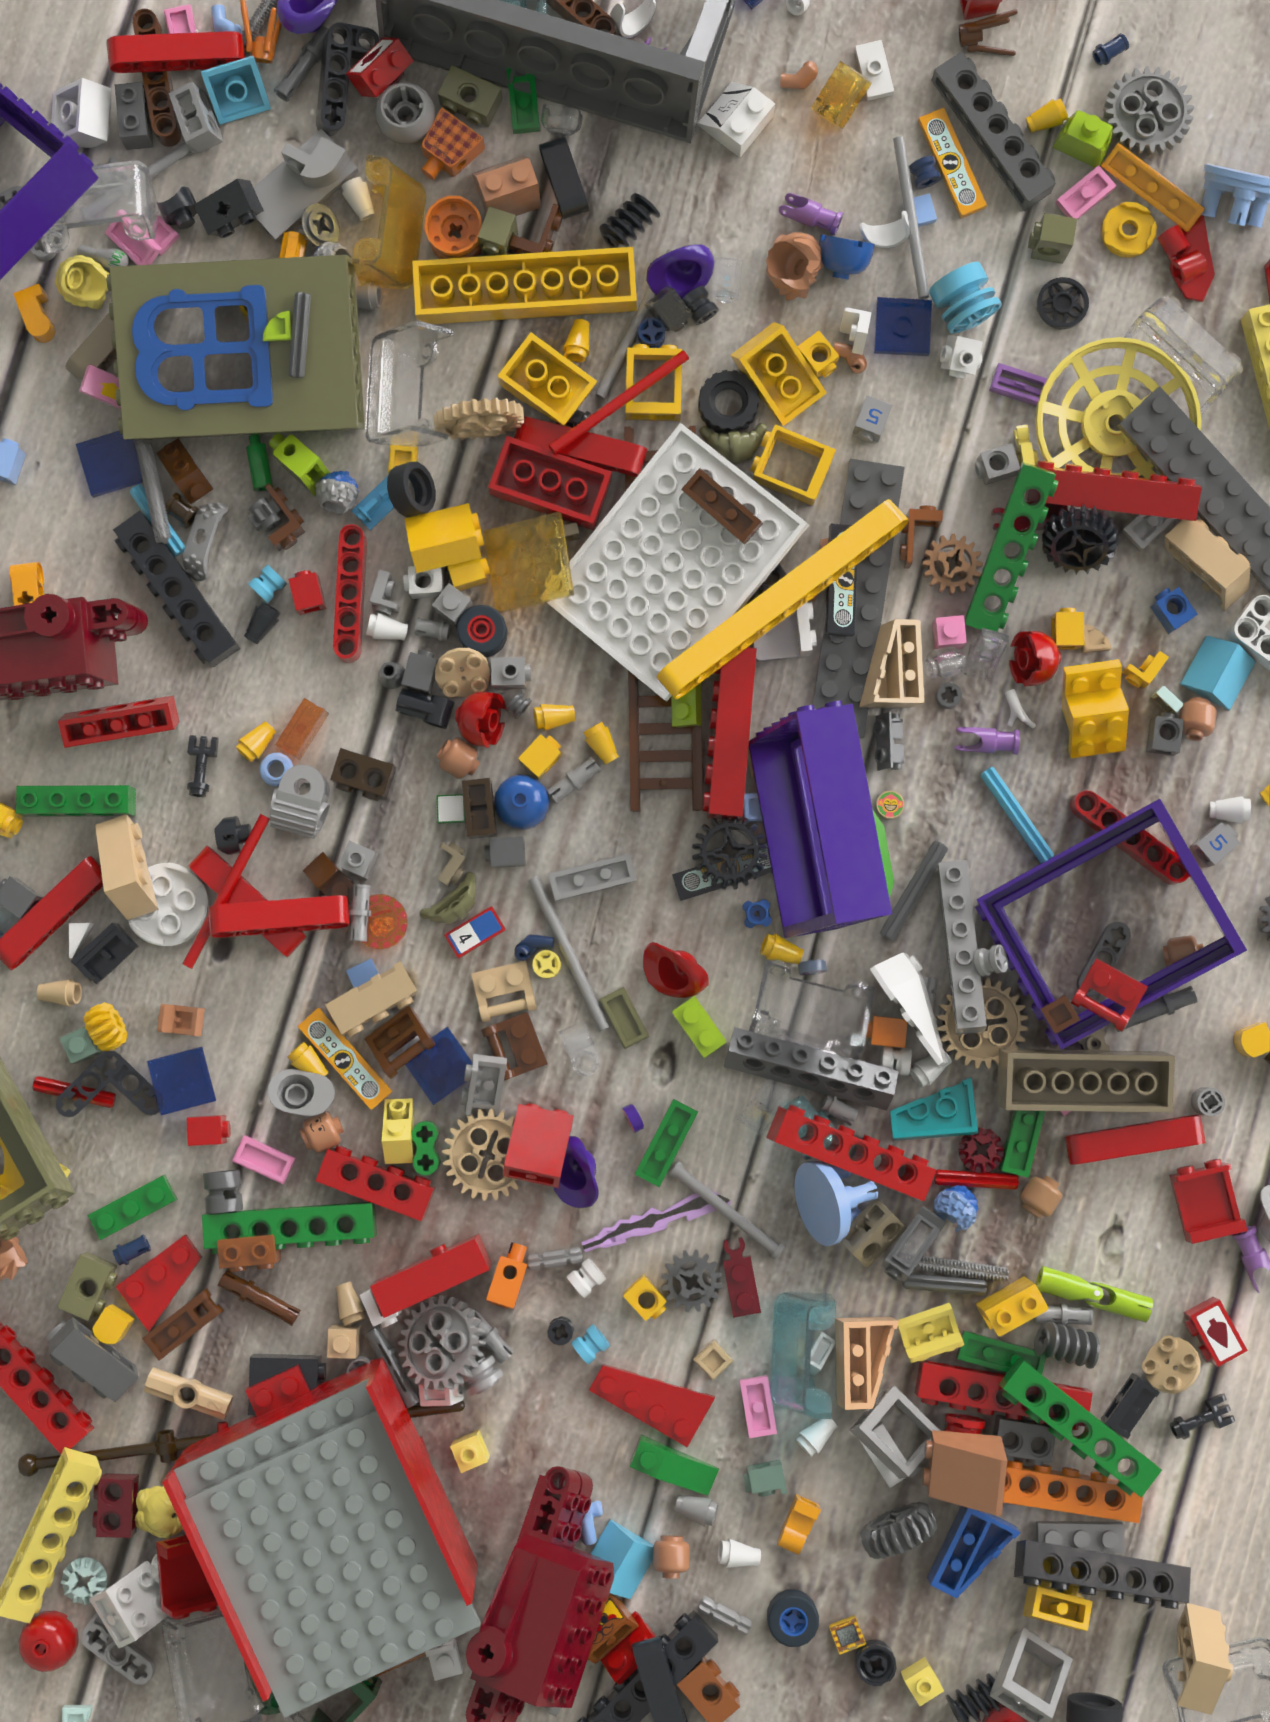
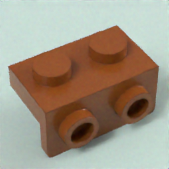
M273 1234L220 1239L217 1241L219 1269L229 1268V1272L244 1271L246 1266L257 1265V1269L274 1268V1263L281 1260V1249L276 1250L275 1236Z

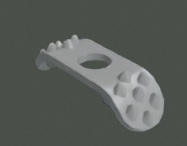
M219 502L207 503L195 515L183 553L184 569L194 580L204 581L208 577L207 564L209 560H207L218 522H221L222 516L229 510L226 504ZM201 530H205L207 534L205 541L202 544H197V534Z

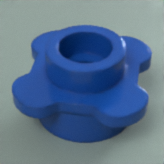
M762 899L760 902L752 903L751 901H746L743 904V910L746 913L744 921L746 927L753 928L755 925L767 927L771 924L772 919L768 911L770 907L769 901ZM756 911H759L760 915L755 916L754 913Z

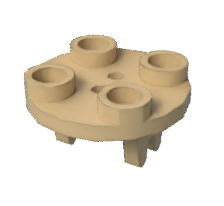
M456 648L447 651L439 658L435 665V679L447 697H468L473 693L486 690L490 679V666L487 659L480 652L470 648Z
M1164 1336L1150 1348L1142 1363V1369L1146 1374L1147 1380L1155 1389L1167 1394H1177L1187 1390L1195 1383L1200 1373L1201 1361L1198 1352L1189 1342L1181 1338Z

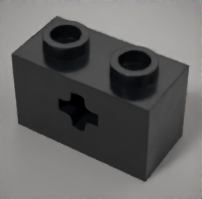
M235 179L194 204L207 235L219 236L220 238L232 235L235 232L234 228L239 225H248L257 219L256 215L264 211L251 181L244 179Z

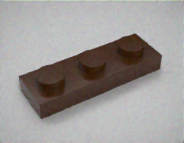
M701 468L696 471L681 489L744 545L763 525L760 519Z

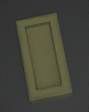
M624 987L599 999L624 1049L649 1037Z

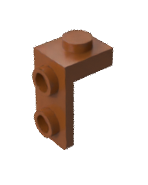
M924 505L920 506L919 509H909L906 515L909 522L901 530V533H906L905 544L900 545L899 560L904 561V568L909 569L912 565L914 526L939 527L942 523L943 510H936L935 506Z

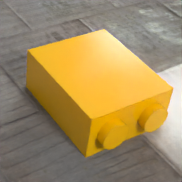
M469 503L404 518L416 573L482 558L480 546H484L480 522L478 514L471 513Z

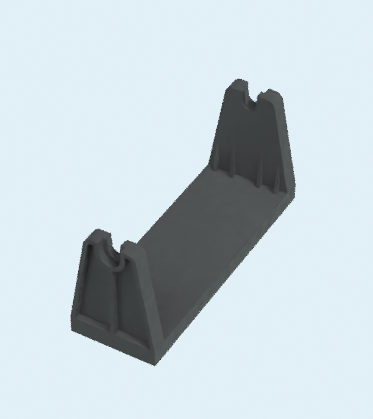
M500 0L375 1L379 39L398 38L415 61L448 71L451 65L492 84L508 88V83L512 84L514 76H526V73L535 76L536 95L538 98L691 143L736 0H706L695 31L680 54ZM506 67L512 69L509 80L507 79ZM530 82L513 83L515 90L531 94Z

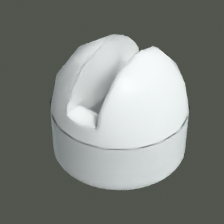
M786 0L787 9L796 16L804 13L810 5V0Z

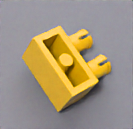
M1044 1559L1043 1568L1048 1574L1051 1572L1052 1566L1049 1560ZM1071 1566L1073 1577H1078L1079 1569ZM1041 1582V1586L1027 1588L1022 1616L1077 1631H1088L1093 1601L1086 1600L1082 1594L1078 1593L1079 1588L1069 1587L1068 1591L1060 1593L1055 1589H1051V1583Z

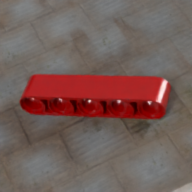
M235 31L122 35L110 37L106 41L109 69L115 73L207 70L245 58L242 34Z
M524 416V424H520L521 427L516 428L514 438L551 451L549 444L572 428ZM586 432L560 450L558 454L605 470L637 477L642 471L648 449L635 443Z
M354 524L346 525L341 529L338 544L333 650L338 658L345 663H353L358 660L362 650L367 538L362 529ZM351 534L360 535V540L355 545H348L346 542ZM350 561H357L359 564L354 572L345 571V566ZM349 588L357 590V595L352 600H346L343 596L344 592ZM348 615L355 616L356 620L353 626H342L344 617ZM353 643L354 650L349 655L341 654L340 650L343 644Z
M1082 791L1076 794L1070 802L1071 812L1096 832L1107 828L1101 822L1103 814L1110 815L1113 818V824L1127 817L1092 791ZM1081 797H1085L1090 801L1091 808L1089 811H1084L1079 807V799ZM1146 830L1135 834L1136 841L1133 845L1127 844L1125 840L1115 845L1167 884L1175 885L1189 878L1176 853ZM1149 847L1156 849L1158 852L1156 862L1150 861L1147 857ZM1172 864L1177 865L1181 870V875L1178 879L1170 875L1169 868Z
M208 845L188 865L217 894H219L232 869V866ZM240 876L227 903L268 901L243 876ZM303 932L262 935L287 958L307 937Z
M92 856L80 862L0 938V960L10 971L22 964L103 887L101 865Z
M341 895L219 904L208 908L210 936L214 938L339 929L350 925L348 898Z
M1201 1114L1065 1136L1069 1165L1206 1143Z

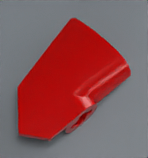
M1201 215L1188 232L1179 225H1175L1157 238L1171 262V275L1185 299L1198 302L1204 301L1215 276L1204 215Z

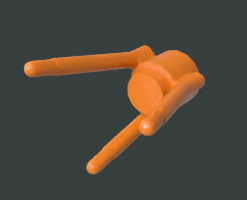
M240 0L246 37V52L252 53L251 56H254L255 61L258 63H273L275 48L282 26L278 17L274 28L276 8L273 7L271 9L266 37L257 36L255 41L252 42L245 0Z

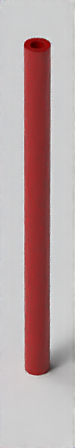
M682 350L549 444L551 451L554 454L558 453L689 360L687 353Z
M262 814L259 815L213 905L227 903L270 818ZM209 913L182 963L188 968L193 969L210 936Z

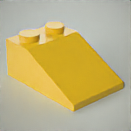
M775 322L771 323L730 355L741 373L747 375V378L754 383L759 397L782 426L786 425L827 393L784 325Z
M533 333L527 336L498 374V381L501 387L520 401L565 426L597 384L594 378Z

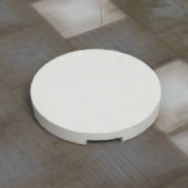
M175 863L152 865L148 867L159 910L128 920L129 926L138 937L154 945L176 946L185 943L199 932L208 915L209 897L206 887L193 871Z

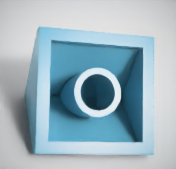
M254 56L201 71L219 125L271 109Z
M1205 636L1180 685L1229 711L1256 661L1237 643Z
M610 1519L590 1554L613 1563L614 1580L610 1590L611 1594L631 1599L653 1561V1544Z

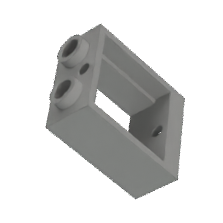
M894 1385L884 1388L876 1398L873 1409H867L850 1429L899 1479L909 1476L912 1478L921 1470L923 1466L921 1461L925 1458L926 1440L931 1441L932 1430L940 1431ZM893 1404L903 1411L927 1435V1438L906 1463L872 1431Z
M1023 1628L1010 1638L989 1696L1029 1722H1048L1054 1716L1073 1659L1065 1655L1060 1648L1051 1646L1040 1639L1035 1632ZM1023 1650L1054 1669L1044 1701L1012 1681Z

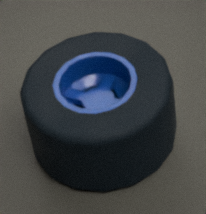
M787 1589L778 1593L770 1601L767 1609V1623L772 1636L780 1644L787 1647H800L809 1643L815 1637L819 1628V1614L814 1601L806 1593L797 1589Z

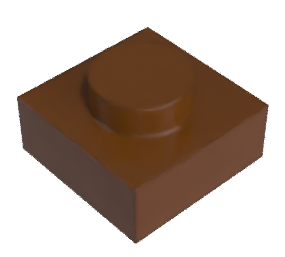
M1066 995L1040 1008L1055 1034L1080 1021Z

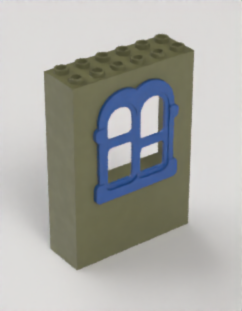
M348 255L110 267V274H107L106 282L108 291H112V303H109V316L111 320H114L115 332L111 333V343L117 353V360H114L113 369L115 377L119 378V389H116V402L118 406H121L122 417L118 418V429L120 434H123V439L140 441L365 430L355 263ZM296 292H304L311 295L304 378L289 376L291 341L263 342V333L267 323L274 316L285 311H290L292 336ZM219 306H246L249 319V339L247 341L219 342L216 337L215 309ZM196 307L202 309L205 339L202 343L171 345L165 344L156 336L154 322L158 314L163 310ZM250 354L253 385L251 388L209 390L206 387L204 358L207 355ZM190 356L193 362L194 389L189 392H172L165 389L158 379L160 364L169 357Z

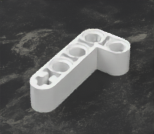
M1260 595L1245 605L1230 625L1227 636L1230 642L1239 644L1256 662L1270 671V655L1263 653L1260 648L1261 642L1268 643L1270 646V631L1265 628V625L1270 620V597ZM1255 604H1260L1264 607V616H1260L1255 612ZM1239 625L1247 628L1249 632L1248 638L1240 636L1238 633Z

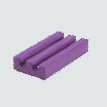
M998 363L989 391L1037 407L1039 398L998 385V383L1040 396L1042 389L1000 375L1005 373L1044 386L1047 378Z

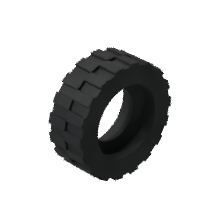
M722 370V372H716L712 374L711 378L706 379L704 386L700 389L698 410L702 421H705L709 429L712 428L716 433L725 434L730 431L740 432L743 429L746 430L749 424L755 420L759 406L758 390L755 388L754 383L747 378V375L744 373L740 374L735 370ZM727 389L736 391L742 399L741 409L736 414L730 416L721 414L715 406L716 396L721 391Z

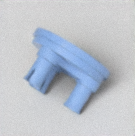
M1205 164L1203 169L1205 171V183L1203 186L1205 193L1201 205L1206 209L1201 215L1216 218L1221 194L1228 191L1233 193L1235 199L1227 222L1241 226L1247 224L1262 228L1267 206L1270 203V177Z
M809 1161L801 1164L796 1172L794 1187L797 1207L810 1235L821 1245L832 1246L847 1236L851 1222L861 1213L857 1205L878 1198V1191L868 1192L877 1189V1186L874 1182L870 1181L853 1188L851 1186L844 1187L841 1179L850 1177L851 1172L824 1162Z

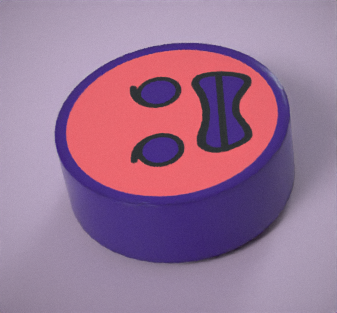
M629 1104L623 1107L622 1112L632 1131L636 1133L644 1129L643 1121L634 1105Z

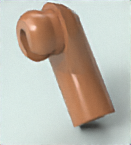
M813 61L805 62L796 74L781 73L780 87L792 89L807 88L817 77L818 68L816 63Z
M835 341L834 350L838 353L839 357L846 359L850 369L856 374L865 371L867 361L864 355L852 353L853 345Z

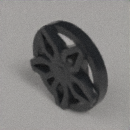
M1067 277L1050 280L1042 287L1037 297V311L1041 319L1047 325L1058 330L1069 329L1078 325L1085 317L1089 308V297L1085 288L1078 281ZM1059 283L1069 284L1072 287L1064 291ZM1052 286L1058 291L1056 295L1053 293ZM1048 289L1049 297L1051 298L1042 301L1043 294ZM1078 290L1075 297H1073L1072 294H1070L1071 292ZM1080 294L1083 298V308L1079 303L1075 302ZM1051 304L1052 308H1043V306ZM1072 308H1075L1081 314L1072 312ZM1052 312H1055L1053 315V320L1050 319L1046 315V313L1050 314ZM1058 314L1063 316L1061 323H1058ZM1068 315L1072 318H1077L1072 322L1066 323Z

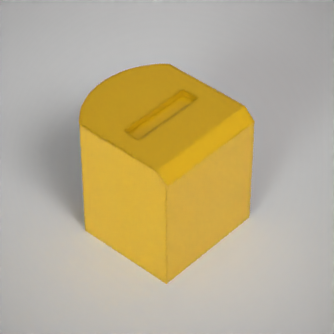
M1257 1022L1235 1031L1233 1037L1234 1046L1241 1055L1255 1058L1270 1051V1031L1266 1022Z
M110 1304L105 1307L92 1330L95 1337L102 1343L115 1344L124 1339L136 1318L114 1304Z

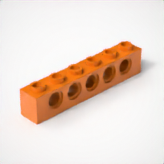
M1007 1460L1003 1503L1140 1523L1143 1496L1141 1498L1135 1492L1129 1496L1116 1485L1119 1480L1108 1479L1100 1472H1091L1090 1476L1079 1474L1080 1471L1074 1468L1063 1467L1062 1471L1051 1470V1466L1047 1464L1030 1467L1023 1466V1462L1020 1460ZM1026 1476L1032 1477L1033 1482L1028 1489H1021L1019 1487L1022 1478ZM1053 1481H1060V1490L1054 1494L1048 1493L1049 1484ZM1082 1485H1087L1089 1487L1088 1494L1083 1498H1078L1076 1496L1077 1489ZM1109 1490H1116V1499L1112 1502H1105V1494Z

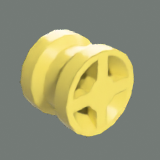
M544 950L535 955L532 966L538 976L549 979L559 973L561 961L554 952Z

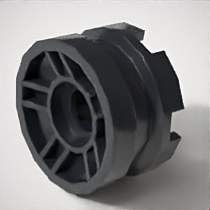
M877 1639L868 1640L866 1645L859 1647L856 1651L855 1666L860 1678L865 1683L872 1686H883L882 1684L890 1682L895 1676L897 1669L896 1659L890 1646L885 1642ZM878 1658H880V1665L878 1667H872L870 1664V1660L875 1661L878 1660Z

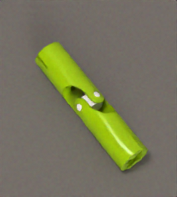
M1041 1266L1036 1279V1286L1040 1292L1071 1301L1086 1300L1085 1303L1094 1308L1145 1323L1149 1320L1152 1312L1150 1309L1153 1307V1298L1103 1283H1088L1079 1276ZM1102 1288L1110 1295L1108 1305L1098 1304L1103 1297Z

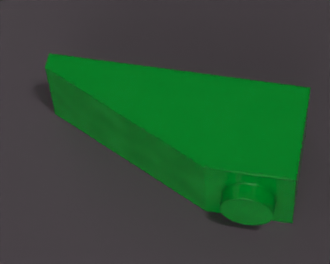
M642 1434L630 1459V1467L707 1496L719 1471V1468Z

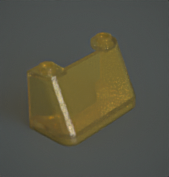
M367 155L365 174L372 183L373 193H379L383 198L378 238H362L355 244L352 265L360 285L373 283L374 286L379 285L383 288L408 289L414 284L412 261H418L427 200L426 191L420 182L387 158Z

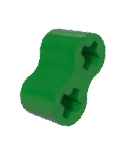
M428 1120L419 1122L412 1130V1138L417 1147L413 1166L416 1172L421 1175L434 1173L439 1168L441 1162L440 1156L436 1151V1141L440 1133L439 1128L434 1122ZM424 1126H427L428 1131L433 1132V1136L428 1137V1141H425L423 1136H419V1131L423 1130ZM425 1154L428 1155L429 1159L434 1160V1164L429 1166V1170L426 1169L424 1164H420V1160L425 1158Z

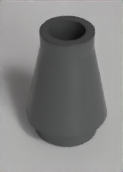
M397 662L384 663L379 671L380 683L388 689L399 688L402 686L401 682L405 672L404 667ZM392 668L394 673L391 676H386L388 670Z

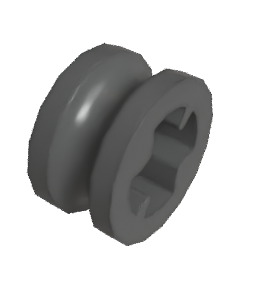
M954 683L942 684L935 694L937 704L945 709L954 708L962 698L960 687ZM946 689H951L950 693L954 691L956 694L952 699V703H947V699L943 700L941 697Z
M521 691L511 700L505 710L508 713L513 712V717L518 719L529 707L532 700L530 698L525 699L524 693Z

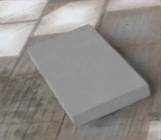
M320 129L298 149L311 155L321 137L331 142L333 140ZM349 159L342 174L334 183L322 188H312L304 185L300 174L290 170L284 160L253 187L264 210L256 215V220L278 242L283 238L284 232L291 231L302 221L299 217L304 213L305 208L312 204H322L345 182L359 172L358 168Z

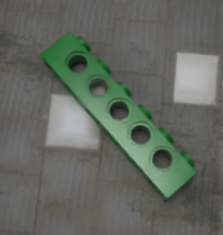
M1022 462L964 618L965 625L994 635L997 634L999 628L1004 629L1009 616L1008 613H1005L1008 602H1014L1019 589L1015 587L1018 576H1024L1028 566V561L1024 560L1028 549L1033 551L1038 539V534L1034 532L1038 523L1043 524L1048 512V508L1045 507L1048 496H1054L1059 482L1054 480L1056 476L1054 472ZM1036 489L1039 491L1040 496L1035 503L1024 501V494L1027 490ZM1019 516H1026L1030 520L1029 526L1024 530H1018L1014 527V521ZM1008 543H1017L1020 546L1019 553L1012 557L1007 556L1004 553L1005 546ZM1000 569H1005L1010 573L1009 579L1004 583H999L994 579L995 573ZM997 596L1000 599L999 606L995 609L987 608L984 605L986 598Z
M371 1202L240 1210L224 1213H205L202 1215L204 1249H212V1254H218V1240L231 1238L227 1232L230 1224L238 1226L240 1229L239 1237L258 1236L255 1230L257 1223L262 1222L266 1224L269 1230L268 1235L273 1234L275 1236L276 1250L285 1249V1244L297 1243V1248L313 1247L314 1242L325 1241V1246L342 1245V1240L353 1239V1244L370 1243V1238L377 1236L375 1204ZM342 1217H349L353 1221L352 1231L346 1232L341 1229L340 1219ZM316 1218L321 1219L325 1224V1230L321 1234L314 1232L311 1226L312 1221ZM287 1220L293 1221L296 1224L297 1231L295 1235L285 1233L283 1226Z
M1020 1357L1000 1381L999 1385L1004 1389L1002 1395L1014 1405L1021 1402L1027 1407L1024 1413L1037 1423L1041 1420L1045 1421L1050 1425V1428L1047 1430L1061 1442L1064 1438L1069 1440L1073 1444L1070 1449L1084 1460L1087 1456L1096 1462L1093 1467L1108 1478L1110 1474L1119 1480L1116 1485L1129 1496L1135 1492L1142 1498L1161 1473L1162 1469ZM1031 1386H1037L1039 1389L1038 1396L1033 1400L1026 1399V1390ZM1054 1404H1060L1062 1408L1061 1414L1055 1418L1049 1417L1050 1407ZM1078 1422L1084 1423L1083 1433L1078 1436L1072 1435L1073 1425ZM1099 1441H1107L1106 1451L1101 1454L1095 1453V1445ZM1122 1459H1129L1130 1467L1128 1470L1119 1472V1462Z

